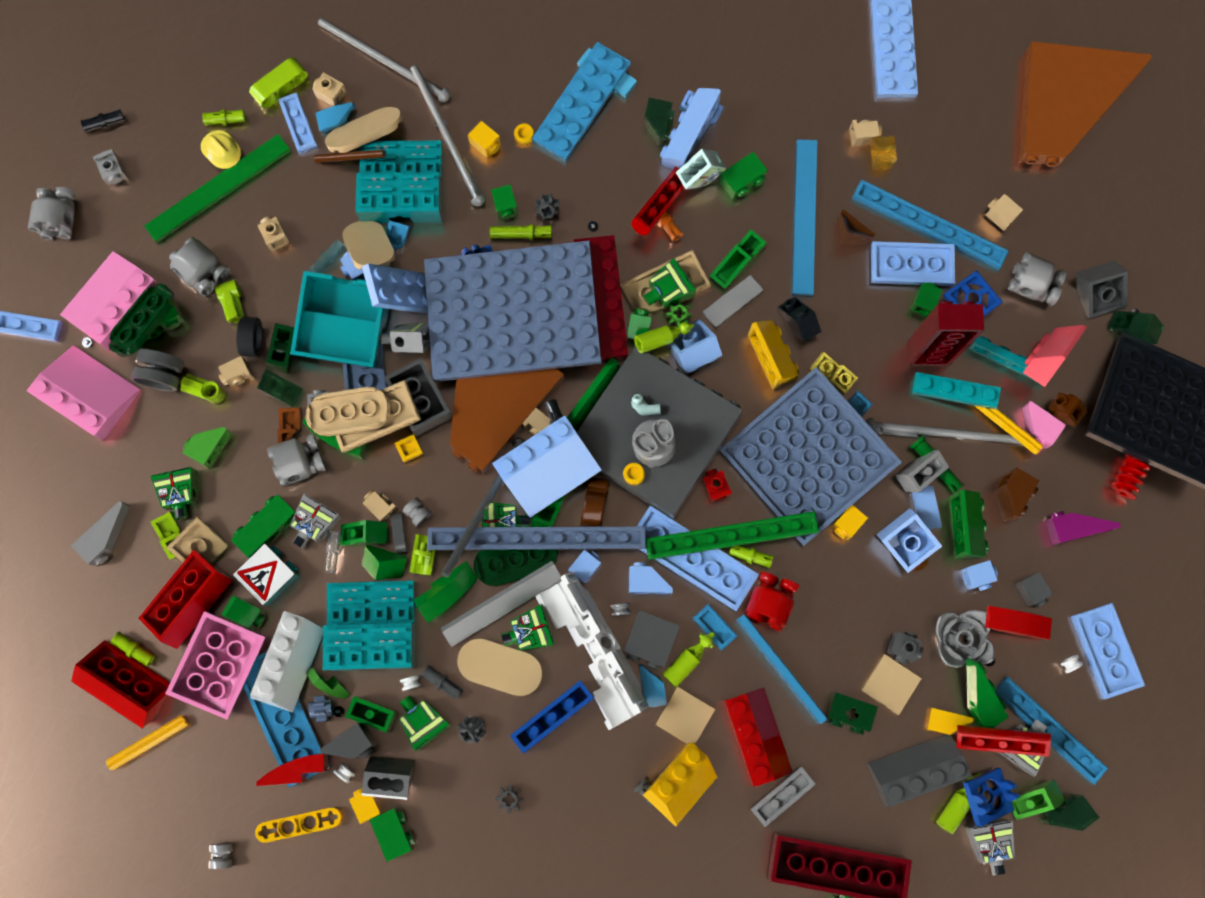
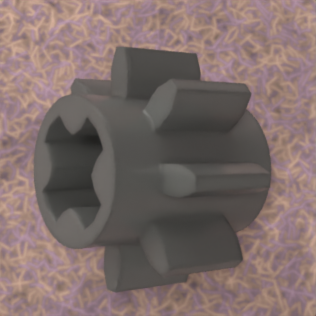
M541 194V199L535 200V213L540 214L543 220L545 218L553 219L554 213L559 214V199L555 200L552 194Z
M467 715L457 726L460 729V738L466 743L474 742L477 744L486 734V731L483 730L484 722L476 716L470 718Z
M509 785L508 791L501 788L502 796L495 798V800L501 801L498 809L507 808V814L511 812L513 807L518 811L519 806L517 803L524 801L523 798H518V793L521 790L513 791L512 785ZM508 793H511V796L515 798L511 805L504 801V797H507Z

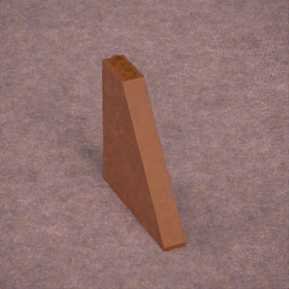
M1032 41L1026 50L1019 161L1026 162L1027 164L1041 163L1050 167L1060 165L1152 59V54Z
M547 369L456 379L450 446L453 449L452 454L460 460L462 458L466 459L469 462L468 467L474 472L478 473L480 471L485 474L492 466V463L498 459L523 429L522 423L535 408L539 410L563 382L564 374L558 369Z

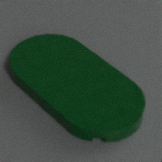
M156 284V287L153 288L151 286L143 291L111 331L109 337L111 344H109V348L112 352L120 357H126L134 354L142 347L174 304V293L164 284Z
M480 550L474 560V571L479 580L484 584L492 587L503 586L521 580L551 561L555 565L558 558V550Z

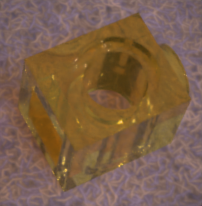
M895 136L874 137L871 143L872 168L886 170L893 167L897 160Z

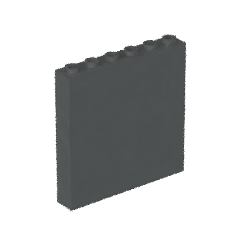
M635 346L577 433L601 468L600 474L674 520L738 423L743 410L740 409L741 406L735 401L730 400L729 402L722 398L723 395L714 389L712 391L707 389L700 380H692L687 377V373L682 369L672 368L665 359L661 357L657 359L652 356L651 351L641 354ZM640 394L648 405L660 404L661 415H640L632 407V397ZM666 419L671 423L674 430L676 452L666 464L650 468L637 459L633 450L632 436L635 429L642 422ZM630 463H638L644 468L645 478L638 485H630L624 479V468Z

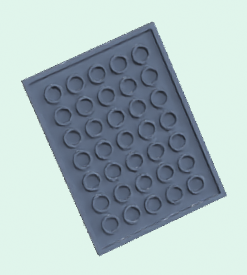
M589 241L424 259L432 378L434 382L602 364Z

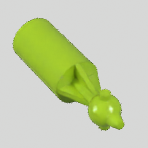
M683 322L679 327L665 325L636 335L634 337L635 346L638 352L642 354L668 345L680 333L683 335L688 334L694 327V324Z
M713 632L704 635L701 633L699 635L700 643L686 648L662 675L677 688L700 663L704 648H712L714 646L712 643L715 634Z
M978 772L975 775H972V777L966 779L970 780L978 775H981L982 773ZM964 788L954 793L936 821L941 828L951 834L955 833L970 809Z

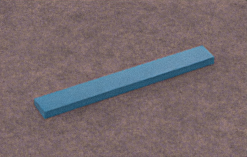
M797 139L793 296L814 295L817 140Z
M861 180L852 197L853 200L943 244H954L956 250L997 270H1000L1009 252L1005 248L864 180Z

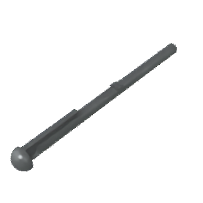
M520 437L513 439L511 442L513 445L512 450L524 443L525 440ZM499 473L441 572L444 577L449 578L480 521L484 519L485 514L483 513L491 504L501 484L505 487L506 484Z

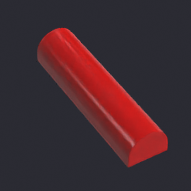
M675 166L631 221L632 228L637 233L647 235L685 188L676 174L679 170L678 167Z
M957 725L956 748L1045 757H1049L1050 733Z

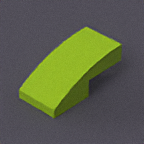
M169 511L150 521L160 538L161 546L169 560L176 556L166 547L182 531L174 515Z

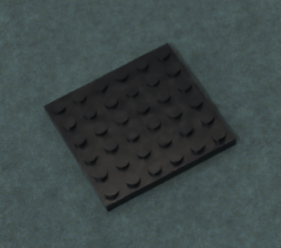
M1122 331L1115 345L1085 436L1205 489V368Z

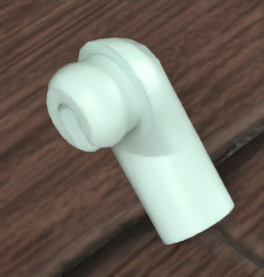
M640 394L632 397V407L640 415H661L660 404L648 405Z

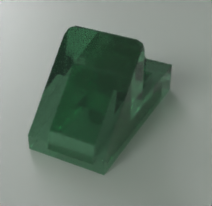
M265 369L256 387L265 396L273 397L290 407H294L303 389Z

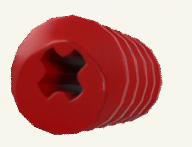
M1126 454V459L1122 461L1123 467L1119 468V474L1115 476V481L1111 484V487L1122 497L1136 500L1137 497L1132 492L1139 493L1140 489L1135 485L1144 484L1139 477L1146 478L1147 474L1143 470L1149 471L1151 467L1145 462Z

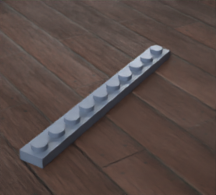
M467 527L428 528L427 549L455 550ZM477 527L465 550L645 549V527Z

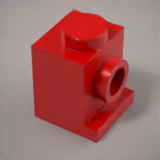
M712 469L705 472L706 476L702 478V483L710 504L731 496L732 491L729 488L723 470L718 472L717 469ZM714 480H718L720 482L719 487H715L713 485Z

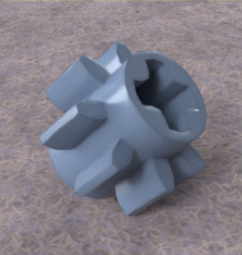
M326 695L314 696V701L309 702V716L311 719L316 718V723L329 721L328 716L334 715L332 699L327 700Z

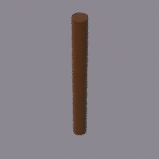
M382 149L314 155V162L385 158L386 151Z

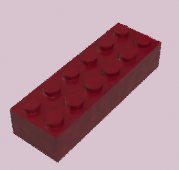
M615 235L573 239V242L589 241L601 363H607L610 358L615 359L617 362L625 361L628 357V346Z
M943 301L937 304L908 340L909 365H951L984 331L983 304H976L974 301H966L962 304Z
M774 833L767 879L770 882L855 898H907L912 860L900 856Z

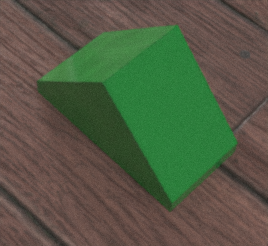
M366 545L362 565L375 581L403 577L407 556Z

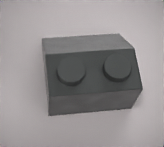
M1116 261L1076 272L1077 292L1088 318L1127 307L1128 271Z
M356 723L319 750L323 754L351 759L360 758L362 760L376 752L374 748L379 744L366 725Z

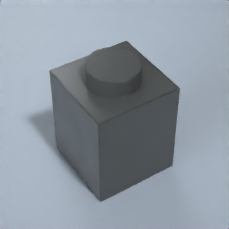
M1040 572L1034 573L1015 584L1028 607L1036 605L1038 608L1049 602L1047 598L1053 595Z

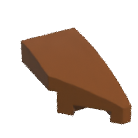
M301 407L278 408V443L290 440L301 429Z

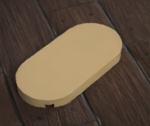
M384 107L332 130L327 135L325 144L330 152H349L392 133L398 128V123H402L403 117L400 110L395 107Z
M359 221L350 224L343 230L344 244L357 269L361 270L368 263L389 267L390 262H394V249L381 224L374 221Z
M374 387L324 393L316 396L311 404L308 405L306 409V422L315 433L325 437L375 430L383 426L388 420L391 413V404L387 395Z
M474 639L467 642L458 654L457 664L459 671L467 680L515 696H525L535 691L542 680L541 665L534 656L485 639Z

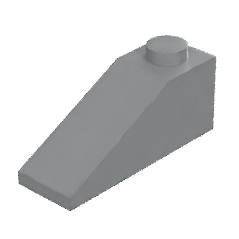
M122 501L117 502L71 545L87 564L97 566L103 564L108 559L107 555L113 550L130 506Z

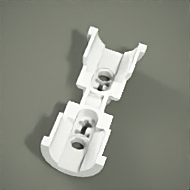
M572 571L560 577L562 580L560 583L539 593L535 597L539 605L543 604L556 630L566 625L577 647L584 644L594 662L588 667L600 689L592 692V695L606 719L604 721L608 730H611L649 708V705L643 697L641 685L621 651V647L611 629L606 624L589 591L580 584L575 572Z

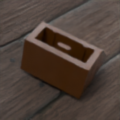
M1017 467L1003 476L994 492L1002 521L1005 523L1016 520L1018 517H1023L1028 510L1027 502L1029 499H1033L1039 490L1036 486L1040 480Z

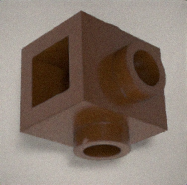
M1060 392L1048 407L1052 416L1062 423L1073 427L1078 425L1087 412L1080 398L1073 394L1067 395Z

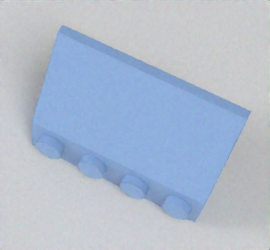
M565 415L492 463L529 517L540 512L602 471Z

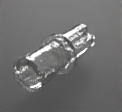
M328 531L327 545L324 550L326 553L324 572L327 574L336 573L338 554H341L340 540L342 532Z

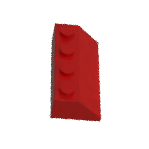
M193 550L138 619L160 642L178 649L199 623L204 611L208 612L233 580L223 570L199 552Z
M106 640L75 664L71 682L142 729L158 714L169 698V695L165 693L170 682L132 657L129 658L126 656V653Z
M763 687L724 700L723 704L750 785L756 787L793 773L765 688Z

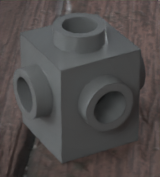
M905 631V634L895 632L892 635L886 653L895 656V661L908 665L909 662L913 663L916 662V659L919 660L923 653L921 645L923 641L918 640L917 635Z

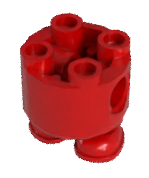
M761 571L760 580L762 583L754 588L745 612L751 622L756 624L765 622L770 624L769 628L781 632L782 628L787 626L788 618L794 606V595L792 593L797 592L800 585L791 580L782 579V590H778L773 587L779 583V578L773 574Z

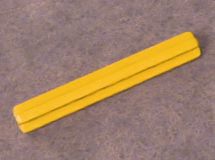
M975 406L1032 453L1037 454L1043 448L1042 443L998 408L995 410Z
M183 715L178 716L106 760L108 768L115 770L188 725L186 718Z

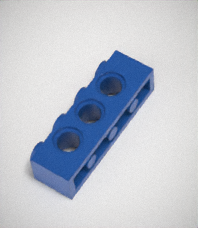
M580 680L511 734L510 737L524 754L593 700L594 697Z

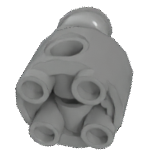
M56 187L55 192L47 188H38L36 190L38 198L31 204L28 230L40 234V238L44 240H53V237L71 239L75 215L73 202L74 198H76L75 191L67 187Z
M190 237L180 250L173 251L169 256L171 260L170 269L188 286L194 287L202 297L212 293L215 289V283L216 285L223 283L230 274V268L224 265L219 266L217 256L200 240H196L194 237ZM211 276L213 277L215 283L212 280H209Z
M1026 252L1021 263H1016L1012 271L1015 274V278L1011 279L1007 290L1031 300L1045 301L1049 306H1053L1060 297L1062 291L1060 286L1065 280L1066 271L1058 270L1055 272L1052 262Z
M647 420L635 429L632 436V445L637 459L648 467L653 468L666 464L676 452V440L673 427L668 420Z
M313 433L307 436V443H302L299 439L292 438L267 448L268 455L274 463V466H272L274 474L279 479L281 486H287L307 479L312 474L317 473V470L326 471ZM312 453V460L309 461L308 456Z

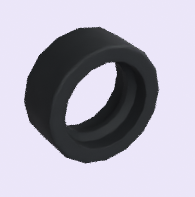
M241 317L236 335L238 353L240 356L258 357L263 341L262 322L258 317Z

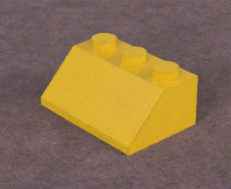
M773 320L754 322L751 325L748 337L772 389L776 390L795 382L800 373L796 362H792L789 356L791 355L789 346L786 343L784 344L781 339L782 332L780 327L775 325Z
M691 741L677 754L643 796L676 827L715 781L717 775L708 756Z

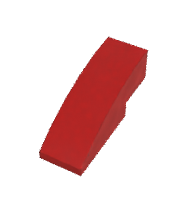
M987 606L985 628L1033 639L1050 640L1052 618L1012 609Z
M328 754L309 755L280 765L256 781V786L306 782V773L328 771Z

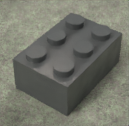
M422 358L384 377L388 387L403 380L407 381L421 417L420 421L409 425L415 437L452 418V414Z

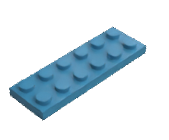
M596 42L533 136L532 142L566 162L630 67L631 61Z
M267 651L258 655L243 688L278 765H283L301 757L322 754L319 750L322 746L300 698H298L294 711L290 712L250 697ZM320 772L306 773V779ZM292 783L287 785L290 788L298 783Z

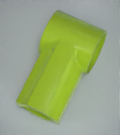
M234 279L215 285L216 295L220 303H222L226 321L228 323H238L241 317H245L240 300L241 291L237 281Z
M188 373L180 383L181 391L207 400L212 404H220L226 397L225 390L214 381H207ZM216 389L215 395L210 397L211 391Z

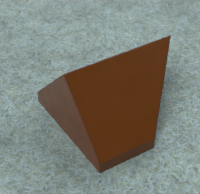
M844 209L841 211L837 219L841 247L870 244L876 234Z

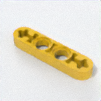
M329 807L270 820L257 826L255 836L258 841L267 843L339 826L343 820V814L339 808ZM330 811L334 815L337 814L338 818L334 820V824H332L331 820L322 822L324 827H321L322 817L329 816ZM307 816H313L316 819V825L312 829L307 828L304 824ZM285 821H291L294 824V830L290 834L283 831L282 827ZM275 823H278L277 831L280 835L279 837H277V832L268 834V838H266V835L261 834L265 826L267 829L276 828Z

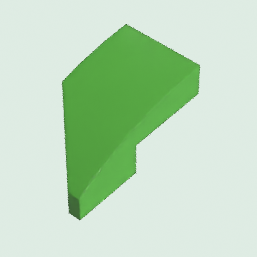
M313 667L306 672L312 684L321 691L343 699L350 695L334 675L327 681Z

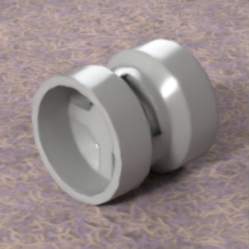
M418 497L411 500L402 510L406 516L412 518V523L416 527L422 525L432 515L428 508L422 506V501Z
M232 843L209 845V852L211 853V859L209 860L210 869L232 867V859L230 858V853L233 849Z

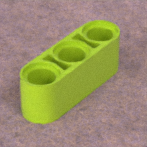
M291 57L254 83L249 93L262 108H268L277 102L279 98H282L304 82L308 72L295 57Z

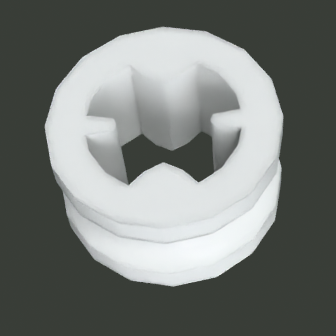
M1078 654L1060 663L1061 666L1066 668L1065 673H1070L1083 665V662L1078 661Z
M419 675L400 680V683L404 685L402 691L421 687V683L418 682Z
M340 762L338 764L339 768L333 772L344 782L350 783V777H354L356 773Z

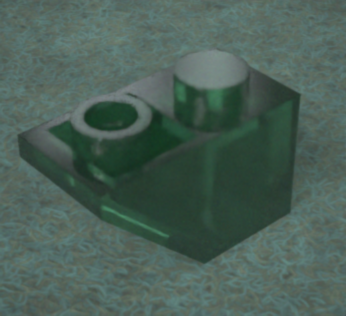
M649 97L644 116V125L657 145L663 148L664 141H668L671 129H668L669 122L673 123L675 111L672 110L673 103Z
M1115 311L1108 329L1119 335L1123 331L1150 344H1157L1164 326L1155 314Z
M1071 793L1064 797L1065 801L1060 806L1045 812L1046 816L1041 821L1047 825L1083 831L1100 817L1083 795Z

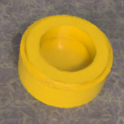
M526 123L519 124L514 130L515 140L521 145H528L532 142L534 136L532 126Z
M630 463L624 468L623 476L628 484L638 485L643 482L645 471L640 464Z

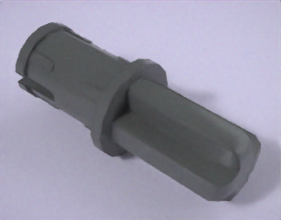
M430 665L421 674L422 678L436 686V690H442L453 699H457L463 691L462 688L450 681L447 675L443 676Z

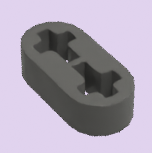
M403 513L391 514L396 553L408 552Z

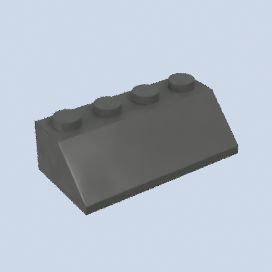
M947 734L867 763L883 806L886 807L897 805L972 777L963 753L960 749L956 748V743L951 735Z

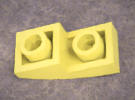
M825 352L821 353L809 368L812 371L817 367L828 381L843 394H846L858 379L844 365L836 363Z

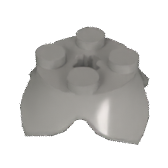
M970 610L963 614L947 612L939 616L936 624V635L939 644L938 651L946 665L955 668L962 667L966 664V659L968 658L975 662H980L982 665L994 660L995 649L993 643L988 639L991 629L985 628L987 612ZM965 635L967 642L960 643L959 636Z

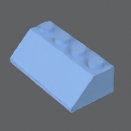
M698 88L695 94H691L687 105H689L687 111H682L678 122H680L678 128H673L669 137L671 140L669 145H665L661 151L660 157H662L663 166L671 170L675 166L680 169L693 157L719 107L721 90Z

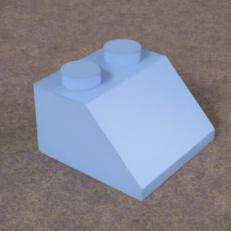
M700 319L690 323L694 324V327L688 334L683 335L680 333L672 343L667 345L678 366L686 373L693 372L699 367L723 356L716 335Z
M911 508L876 534L907 573L942 547Z

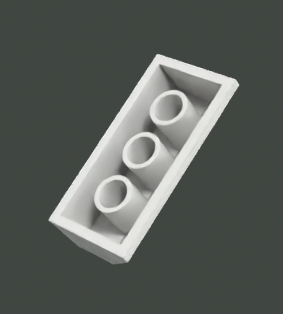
M284 611L250 697L293 712L307 678L306 672L310 670L321 642L323 628L306 618Z

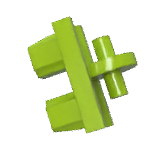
M415 535L410 573L432 576L436 550L427 549L428 536Z

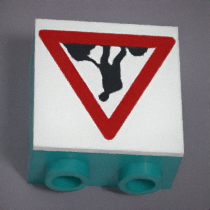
M264 544L233 575L262 605L269 607L299 575L295 572L297 568L289 560L285 562L281 558L283 554L274 545L270 547Z

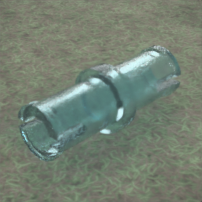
M335 239L325 252L322 251L319 254L320 257L308 270L322 274L329 265L335 263L336 257L346 247Z

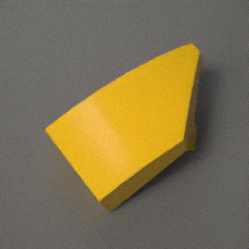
M932 708L927 730L947 735L956 734L957 725L967 726L972 724L974 718Z

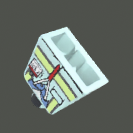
M701 149L676 174L685 189L707 186L720 173L726 170V166L716 151Z

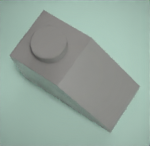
M935 450L909 462L895 476L905 492L919 493L947 470L949 466L939 450Z

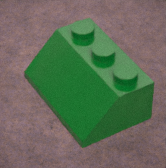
M959 490L949 497L955 560L982 559L987 556L986 553L989 551L988 541L985 540L984 535L987 525L982 515L984 500L981 498L980 492Z

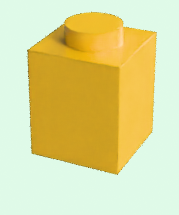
M482 121L468 134L469 143L487 158L491 154H495L500 148V136Z
M852 505L842 513L832 527L835 528L834 532L840 538L849 540L868 517Z
M362 788L353 792L354 797L349 799L360 824L383 813L377 797L363 796Z

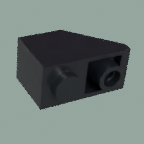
M796 297L788 299L778 306L780 313L793 333L803 342L822 332L815 312Z

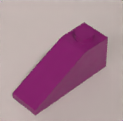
M1064 511L1051 514L1052 518L1045 521L1052 545L1108 532L1121 527L1118 522L1076 513L1064 514Z

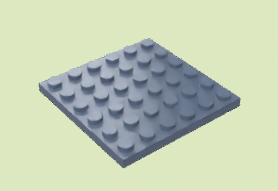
M817 367L720 449L723 455L777 517L815 511L819 533L902 463ZM819 533L797 536L796 538L805 546Z

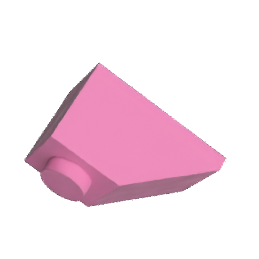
M1029 401L1022 408L1027 432L1042 443L1044 449L1052 446L1066 425L1032 401Z

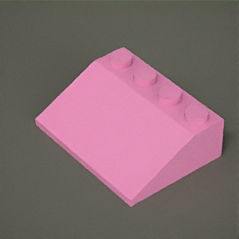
M113 251L60 315L104 348L110 350L109 344H111V340L109 337L113 328L143 291L151 286L153 288L156 287L158 283L140 268Z
M74 345L45 368L27 389V392L102 441L105 440L141 391Z
M204 611L165 694L228 720L266 637Z

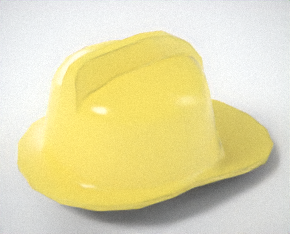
M212 131L201 142L202 153L217 168H231L240 160L241 148L225 131Z

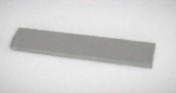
M551 561L440 629L451 647L534 598L539 593L562 581L561 575Z

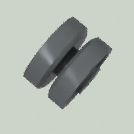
M139 349L135 362L140 366L133 368L130 380L158 390L177 391L180 379L175 375L182 373L184 361L167 353Z

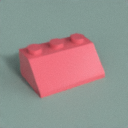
M1087 326L1058 327L1051 334L1046 333L1024 364L1027 367L1023 373L1045 387L1080 339Z

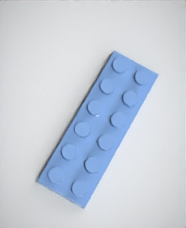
M870 0L877 98L917 97L918 86L911 0Z
M649 506L637 527H645V538L690 531L652 506ZM645 543V549H638V550L642 551L643 553H645V554L647 555V549H646V543ZM720 549L654 559L734 611L738 610L759 574Z

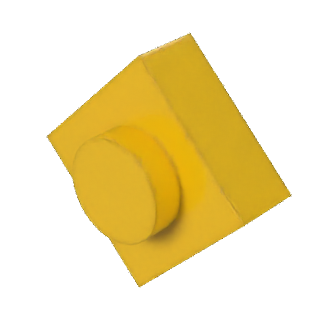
M414 434L395 443L404 463L423 455Z

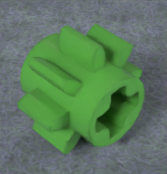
M681 302L675 307L670 305L669 309L671 312L666 313V317L671 318L669 326L674 324L679 327L683 322L688 323L686 319L692 318V314L687 313L689 306L684 307L681 305ZM677 313H681L682 317L680 319L677 318Z

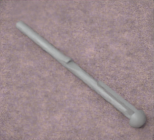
M323 18L318 20V25L417 84L411 69L405 68L380 53L379 50L370 47ZM424 78L430 92L438 96L439 102L449 100L450 91L448 88L442 89Z
M414 65L410 69L473 197L470 202L476 207L482 206L485 203V195H483L466 158H462L447 128L448 124L443 119L418 66Z
M868 418L865 421L876 434L917 438V434L955 437L958 440L971 439L1021 444L1014 437L1007 434L874 422V418Z

